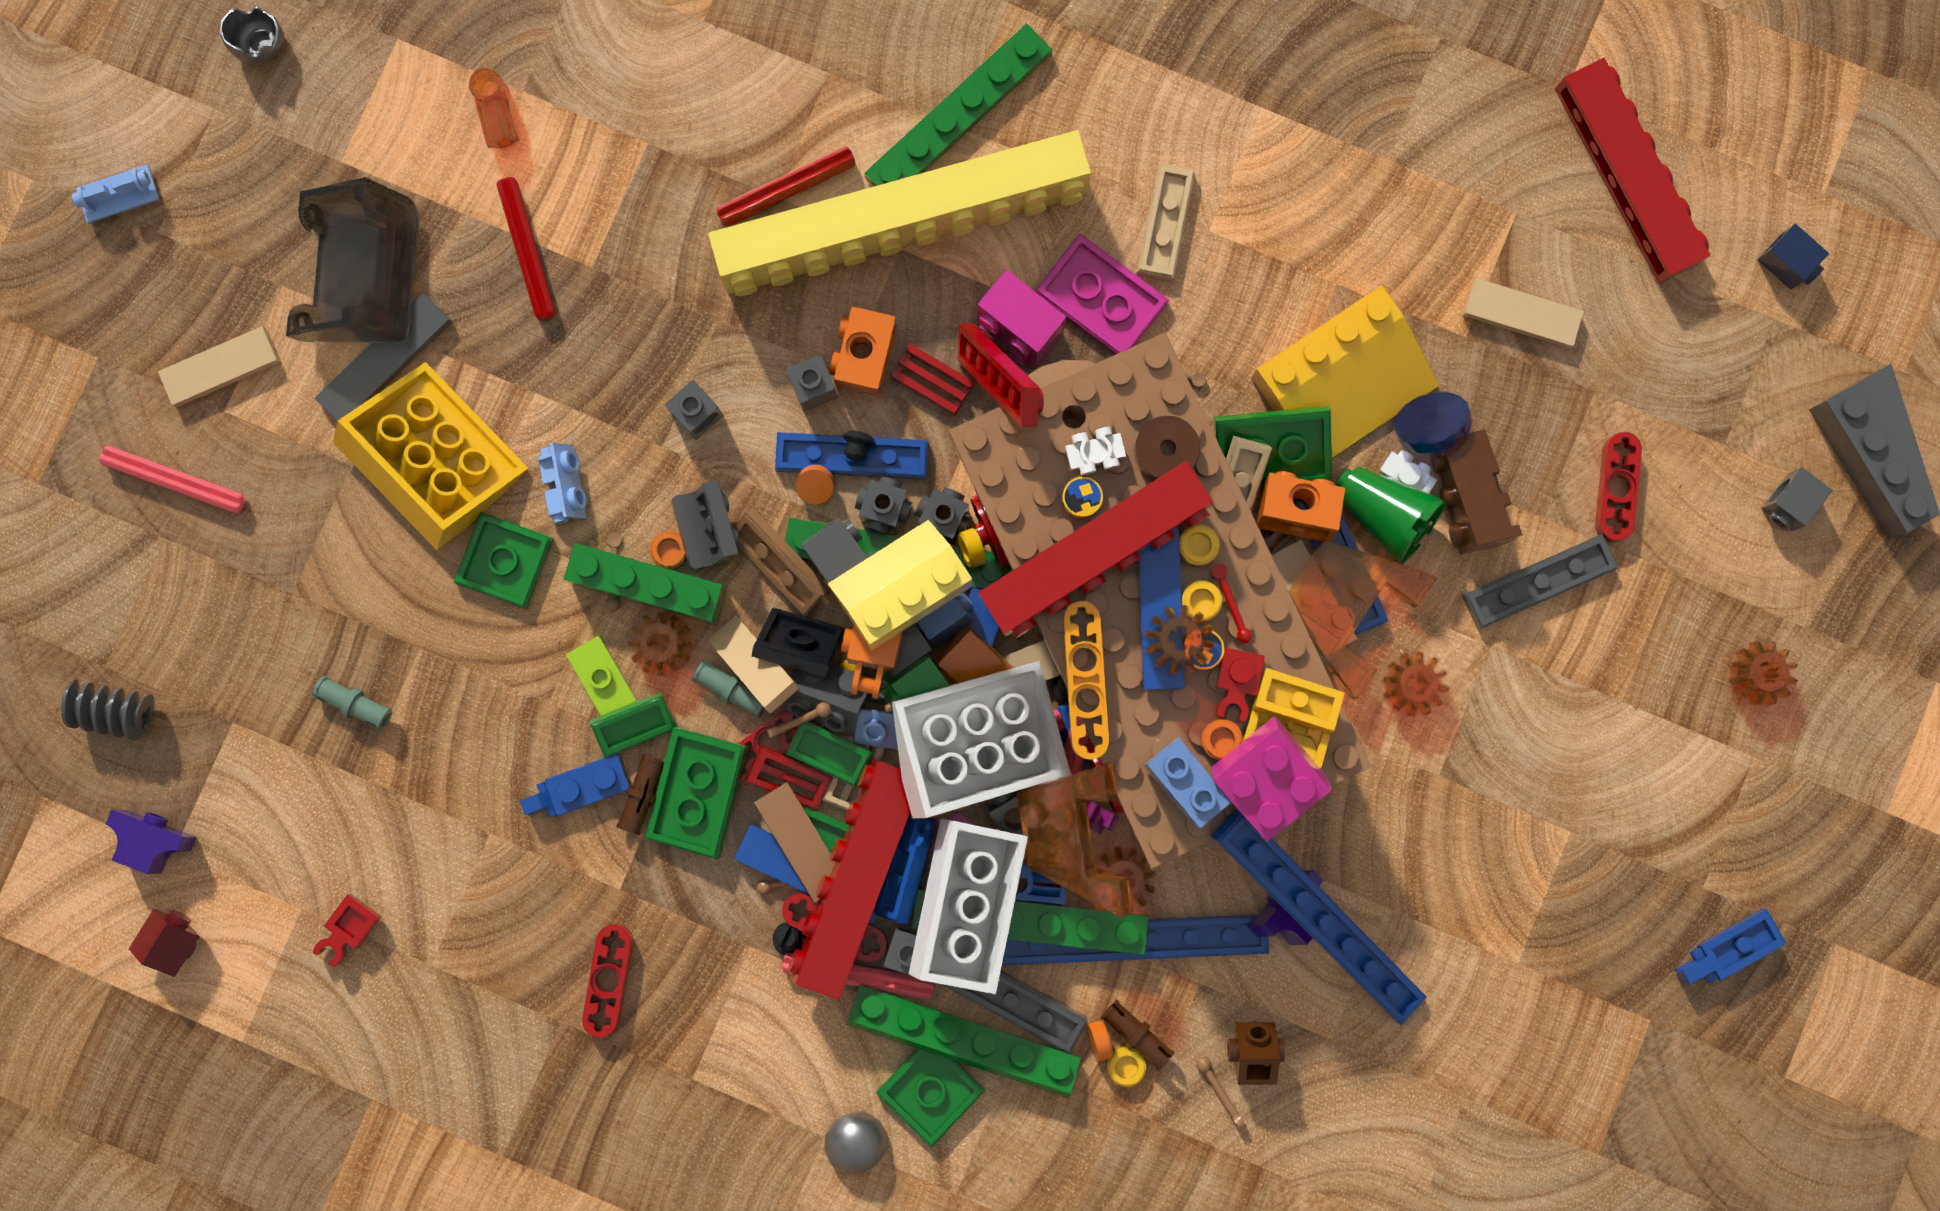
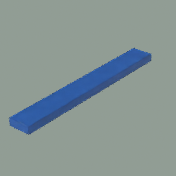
M1238 808L1211 835L1398 1024L1402 1025L1426 999L1427 996L1273 839L1266 842Z
M1256 915L1148 919L1145 955L1007 940L1002 966L1269 954L1268 936L1257 937L1247 926Z

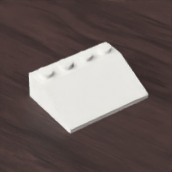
M1040 661L892 702L902 782L912 818L932 817L1071 775Z

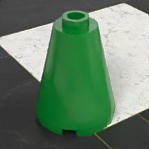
M1359 466L1353 471L1349 468L1346 469L1335 485L1345 488L1343 505L1390 557L1401 565L1407 562L1421 546L1419 542L1426 533L1430 534L1446 506L1445 502L1439 497Z

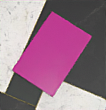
M1081 233L1078 234L1035 290L1037 294L1064 314L1067 320L1114 355L1136 346L1169 303V299Z

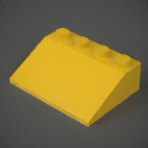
M1382 285L1258 367L1251 377L1274 411L1329 406L1331 410L1332 458L1440 386L1404 315Z
M426 362L339 419L333 440L338 449L436 550L469 527L479 517L480 512L484 513L528 471V467Z

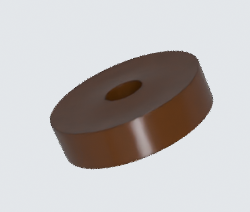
M1160 416L1145 424L1139 432L1134 447L1135 458L1140 469L1154 480L1186 460L1193 469L1200 455L1199 437L1194 428L1185 420L1175 416ZM1165 442L1171 443L1174 446V453L1169 456L1164 455L1160 451V445Z

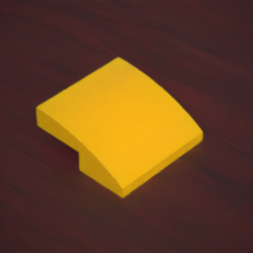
M1266 668L1250 712L1243 741L1275 716L1315 763L1322 768L1330 735L1335 730L1345 693Z

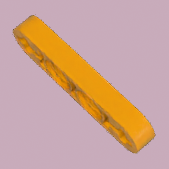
M1077 601L1068 606L1063 617L1071 744L1077 756L1082 759L1093 760L1102 756L1109 745L1101 619L1095 605L1088 601ZM1077 609H1084L1085 615L1092 616L1093 622L1086 625V638L1094 635L1095 643L1082 641L1074 645L1071 644L1070 637L1079 638L1078 624H1071L1070 617L1076 616ZM1079 649H1089L1094 653L1096 665L1092 670L1083 672L1076 669L1073 664V655ZM1090 689L1098 695L1099 705L1093 712H1083L1077 707L1075 702L1076 695L1081 690ZM1100 716L1101 725L1093 723L1092 726L1094 737H1101L1102 743L1095 746L1094 753H1087L1086 746H1079L1078 742L1079 738L1085 737L1086 726L1085 724L1077 726L1076 717L1092 719Z

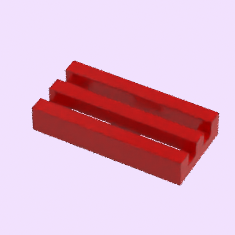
M910 343L906 348V352L898 361V365L890 374V378L954 416L974 385V381ZM914 357L960 384L963 388L961 391L911 362V358ZM905 368L955 397V401L953 403L949 402L902 374Z
M761 744L757 758L752 763L751 771L746 776V782L769 792L781 786L758 776L760 770L814 792L815 795L812 799L793 791L801 805L817 811L832 776ZM767 757L817 778L821 782L819 785L764 761Z

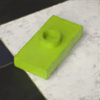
M598 635L565 654L600 716L638 701L601 636Z

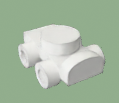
M1108 426L1095 430L1096 439L1089 440L1087 432L1072 435L1073 444L1065 446L1070 470L1079 469L1081 475L1095 473V466L1102 463L1104 470L1119 467V459L1126 457L1121 434L1112 435L1111 427Z
M1401 450L1398 455L1392 451L1379 472L1384 474L1385 477L1430 493L1437 479L1430 476L1433 469L1422 462L1419 465L1412 463L1414 457L1404 450Z

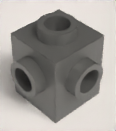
M881 477L880 481L870 479L868 488H860L855 509L860 510L859 517L861 522L866 523V529L886 535L888 530L897 533L900 523H907L913 502L907 501L908 493L907 490L901 489V482ZM879 497L887 498L890 500V505L886 509H879L876 506V500Z
M944 487L942 492L933 489L930 497L923 495L915 512V516L920 518L918 526L929 520L948 543L954 544L959 532L968 530L973 518L967 515L969 504L963 502L965 496L947 487ZM941 507L951 512L950 517L946 520H940L936 516V511Z

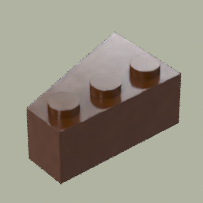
M1486 430L1440 439L1434 444V451L1430 453L1431 464L1436 474L1440 473L1443 488H1440L1439 491L1440 499L1445 502L1444 510H1449L1452 525H1449V536L1452 545L1459 548L1460 555L1502 546L1522 536L1520 526H1511L1505 507L1510 506L1511 501L1508 492L1502 494L1500 492L1496 474L1500 473Z

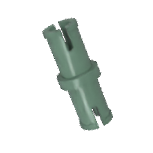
M705 660L696 669L692 682L719 695L720 701L729 704L731 702L751 713L757 719L766 710L736 674L730 676L710 665Z
M326 676L321 677L313 689L312 695L314 699L340 710L341 715L348 719L355 717L379 731H382L388 725L392 717L391 708L365 697L364 692L357 688L350 690Z

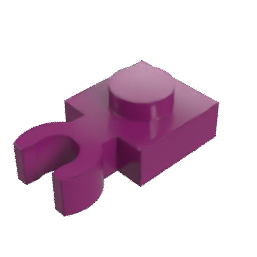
M1086 799L1083 800L1077 811L1078 815L1084 817L1081 824L1100 835L1104 828L1113 832L1119 820L1116 814Z

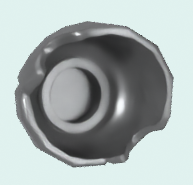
M257 6L251 11H241L238 8H233L220 22L219 34L226 48L242 62L260 63L270 60L276 56L282 47L284 32L275 16Z
M859 1111L840 1117L832 1123L825 1134L824 1152L830 1164L845 1174L866 1172L880 1162L887 1150V1133L880 1120L866 1112Z

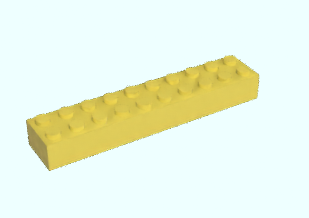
M1076 130L712 231L708 235L718 271L728 295L735 293L736 296H746L756 292L758 286L771 283L772 286H782L792 282L794 276L808 273V276L824 274L833 265L844 263L845 266L857 265L864 262L866 256L880 253L881 256H889L900 252L902 246L916 243L917 246L932 244L938 240V236L953 233L954 236L965 235L975 229L974 226L989 223L990 226H996L1008 222L1011 219L1010 216L1025 212L1026 216L1042 213L1047 209L1046 206L1059 202H1061L1062 206L1075 204L1083 199L1082 196L1087 195L1091 171L1079 131Z

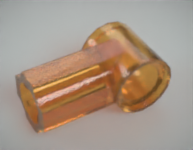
M487 67L476 70L470 77L469 89L475 98L486 145L488 148L511 146L515 142L520 141L509 100L510 90L500 74L494 69ZM497 83V89L492 95H482V89L486 84Z

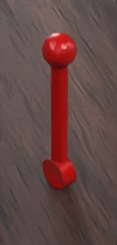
M1216 564L1211 569V576L1219 581L1238 629L1237 639L1243 644L1249 643L1252 640L1253 634L1250 629L1245 627L1227 582V568L1223 564Z

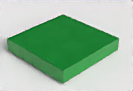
M480 512L453 583L527 610L554 539Z
M916 1049L875 1093L932 1148L985 1092V1088L957 1061Z

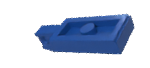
M619 753L545 779V782L537 784L538 794L522 799L520 803L525 815L545 810L547 817L561 816L624 793L627 787L630 786L621 757Z
M909 813L903 835L899 840L880 890L874 910L875 915L908 925L910 914L915 906V896L920 878L925 869V860L928 848L930 847V841L933 839L936 820L931 818H912L911 813Z
M1760 909L1696 945L1697 948L1689 952L1693 959L1676 968L1675 971L1683 984L1688 983L1691 985L1703 977L1707 983L1715 980L1722 981L1786 944V941L1768 910Z

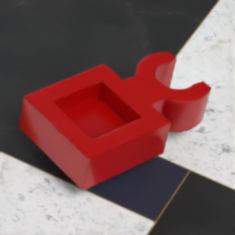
M1224 648V655L1220 662L1215 688L1226 690L1227 692L1226 697L1216 707L1217 718H1224L1225 708L1229 704H1233L1239 709L1238 722L1244 723L1246 721L1249 708L1244 698L1245 695L1255 697L1258 694L1264 655Z
M347 894L324 925L326 929L332 932L331 936L320 940L315 945L313 953L321 955L327 946H331L335 951V956L329 965L331 967L340 965L346 957V946L349 945L353 949H358L382 916L352 894Z

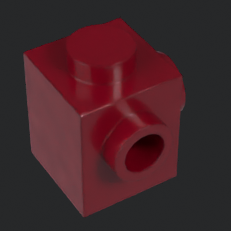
M153 909L129 947V950L141 965L175 977L185 960L194 953L200 936L190 926L191 919L175 910H170L167 914Z

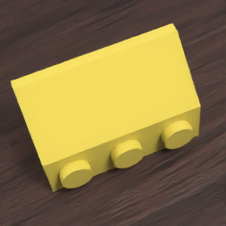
M927 520L828 583V586L872 651L971 588L972 578L950 544L932 523Z

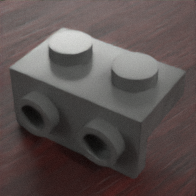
M718 480L703 483L692 493L677 495L672 498L671 502L690 570L725 564L738 554L739 536L736 529L730 525L727 514L729 512L728 496L724 490H721Z
M832 664L827 677L824 678L794 669L790 677L799 686V689L783 702V710L790 712L795 717H800L815 710L821 702H826L831 707L830 715L825 718L818 716L811 721L824 725L832 731L852 736L857 727L858 717L870 695L869 693L859 691L857 695L851 694L854 672Z

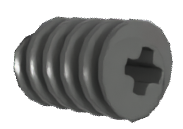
M75 679L65 689L61 703V716L63 723L67 727L75 729L80 727L84 731L95 730L99 734L110 733L115 737L125 736L130 740H137L144 734L154 711V696L152 694H146L140 703V695L137 691H131L125 700V692L122 688H116L110 697L108 686L101 685L95 694L93 683L86 682L80 690L79 681Z

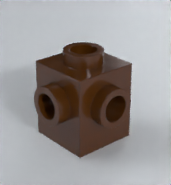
M1236 1022L1234 1038L1227 1041L1228 1062H1235L1237 1084L1277 1085L1279 1064L1285 1060V1044L1283 1038H1277L1275 1022Z

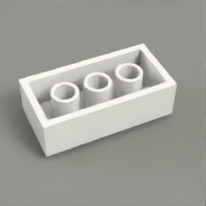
M940 819L909 975L923 981L996 994L1028 836Z

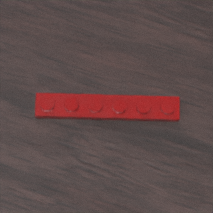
M959 323L957 360L1021 427H1037L1038 413H1042L1044 407V396L1040 387L974 323Z

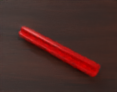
M844 146L716 208L717 214L722 224L728 227L856 165L855 158L851 150Z
M514 177L500 179L497 181L496 186L534 315L539 321L553 318L556 315L555 307L518 182Z

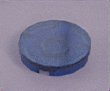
M1434 392L1419 396L1407 403L1398 412L1394 427L1399 443L1404 448L1406 445L1411 447L1412 452L1427 454L1444 451L1456 445L1457 438L1461 437L1462 434L1465 437L1470 432L1473 420L1468 403L1462 397L1449 392Z

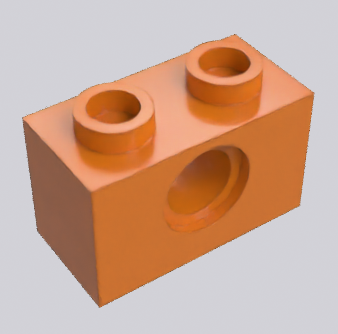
M851 306L849 317L843 316L839 327L838 338L843 339L840 353H833L830 363L829 374L834 375L836 387L880 397L897 328L896 316ZM866 343L872 347V353L867 358L858 359L852 355L853 348L857 344Z
M1290 472L1269 473L1262 487L1257 526L1263 530L1331 543L1339 531L1345 488L1335 486L1332 481L1326 479L1309 481L1299 479ZM1293 499L1305 501L1309 509L1301 510L1297 508L1293 503Z

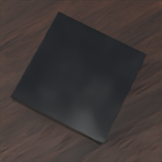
M772 608L754 643L751 656L826 678L842 643L845 629L788 611Z

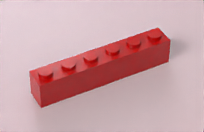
M1602 58L1565 76L1555 88V91L1656 280L1661 284L1699 265L1711 256L1708 251L1709 243L1704 233L1696 229L1691 219V210L1687 201L1679 197L1675 190L1671 171L1660 162L1655 152L1656 146L1652 136L1648 132H1644L1639 123L1635 104L1625 97L1620 87L1621 82L1617 71L1612 66L1609 67L1606 59Z
M1186 460L987 586L978 594L1003 634L1008 636L1013 632L1016 638L1020 637L1037 626L1034 619L1048 610L1052 616L1069 606L1072 602L1068 597L1080 589H1083L1085 594L1104 584L1106 580L1103 575L1115 567L1122 572L1140 561L1141 558L1137 553L1152 545L1154 550H1157L1175 538L1172 531L1187 523L1188 527L1192 528L1210 516L1207 509L1213 506V500Z
M874 759L872 765H865L861 773L858 787L862 788L858 802L852 801L845 815L844 824H847L848 828L844 839L838 838L831 852L830 860L835 863L830 877L824 875L820 881L816 897L820 898L819 905L815 913L810 912L802 930V934L806 936L801 951L797 949L794 951L788 967V972L792 973L790 979L795 985L840 1000L910 813L902 782L901 769Z

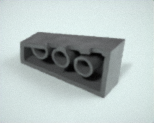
M1891 364L1809 409L1888 539L1909 533L1940 515Z
M838 517L800 543L827 583H830L874 555L872 551L865 555L857 542L863 538L850 520L843 523ZM917 622L903 630L895 673L890 672L893 677L932 650L923 636L925 634Z

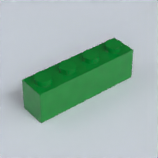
M574 543L563 580L575 586L716 626L727 589L722 584L578 543Z

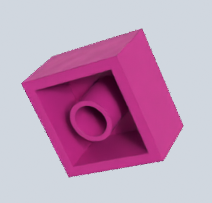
M1007 269L977 304L979 329L993 342L999 339L1010 348L1008 350L1009 355L1023 366L1029 363L1036 368L1064 334L1067 317Z
M1275 716L1211 767L1213 781L1266 842L1332 791L1328 776Z

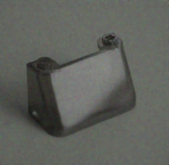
M367 177L300 191L299 219L305 230L319 237L313 305L298 304L293 306L288 315L286 336L301 342L394 343L404 340L410 329L419 213L415 203L409 197Z

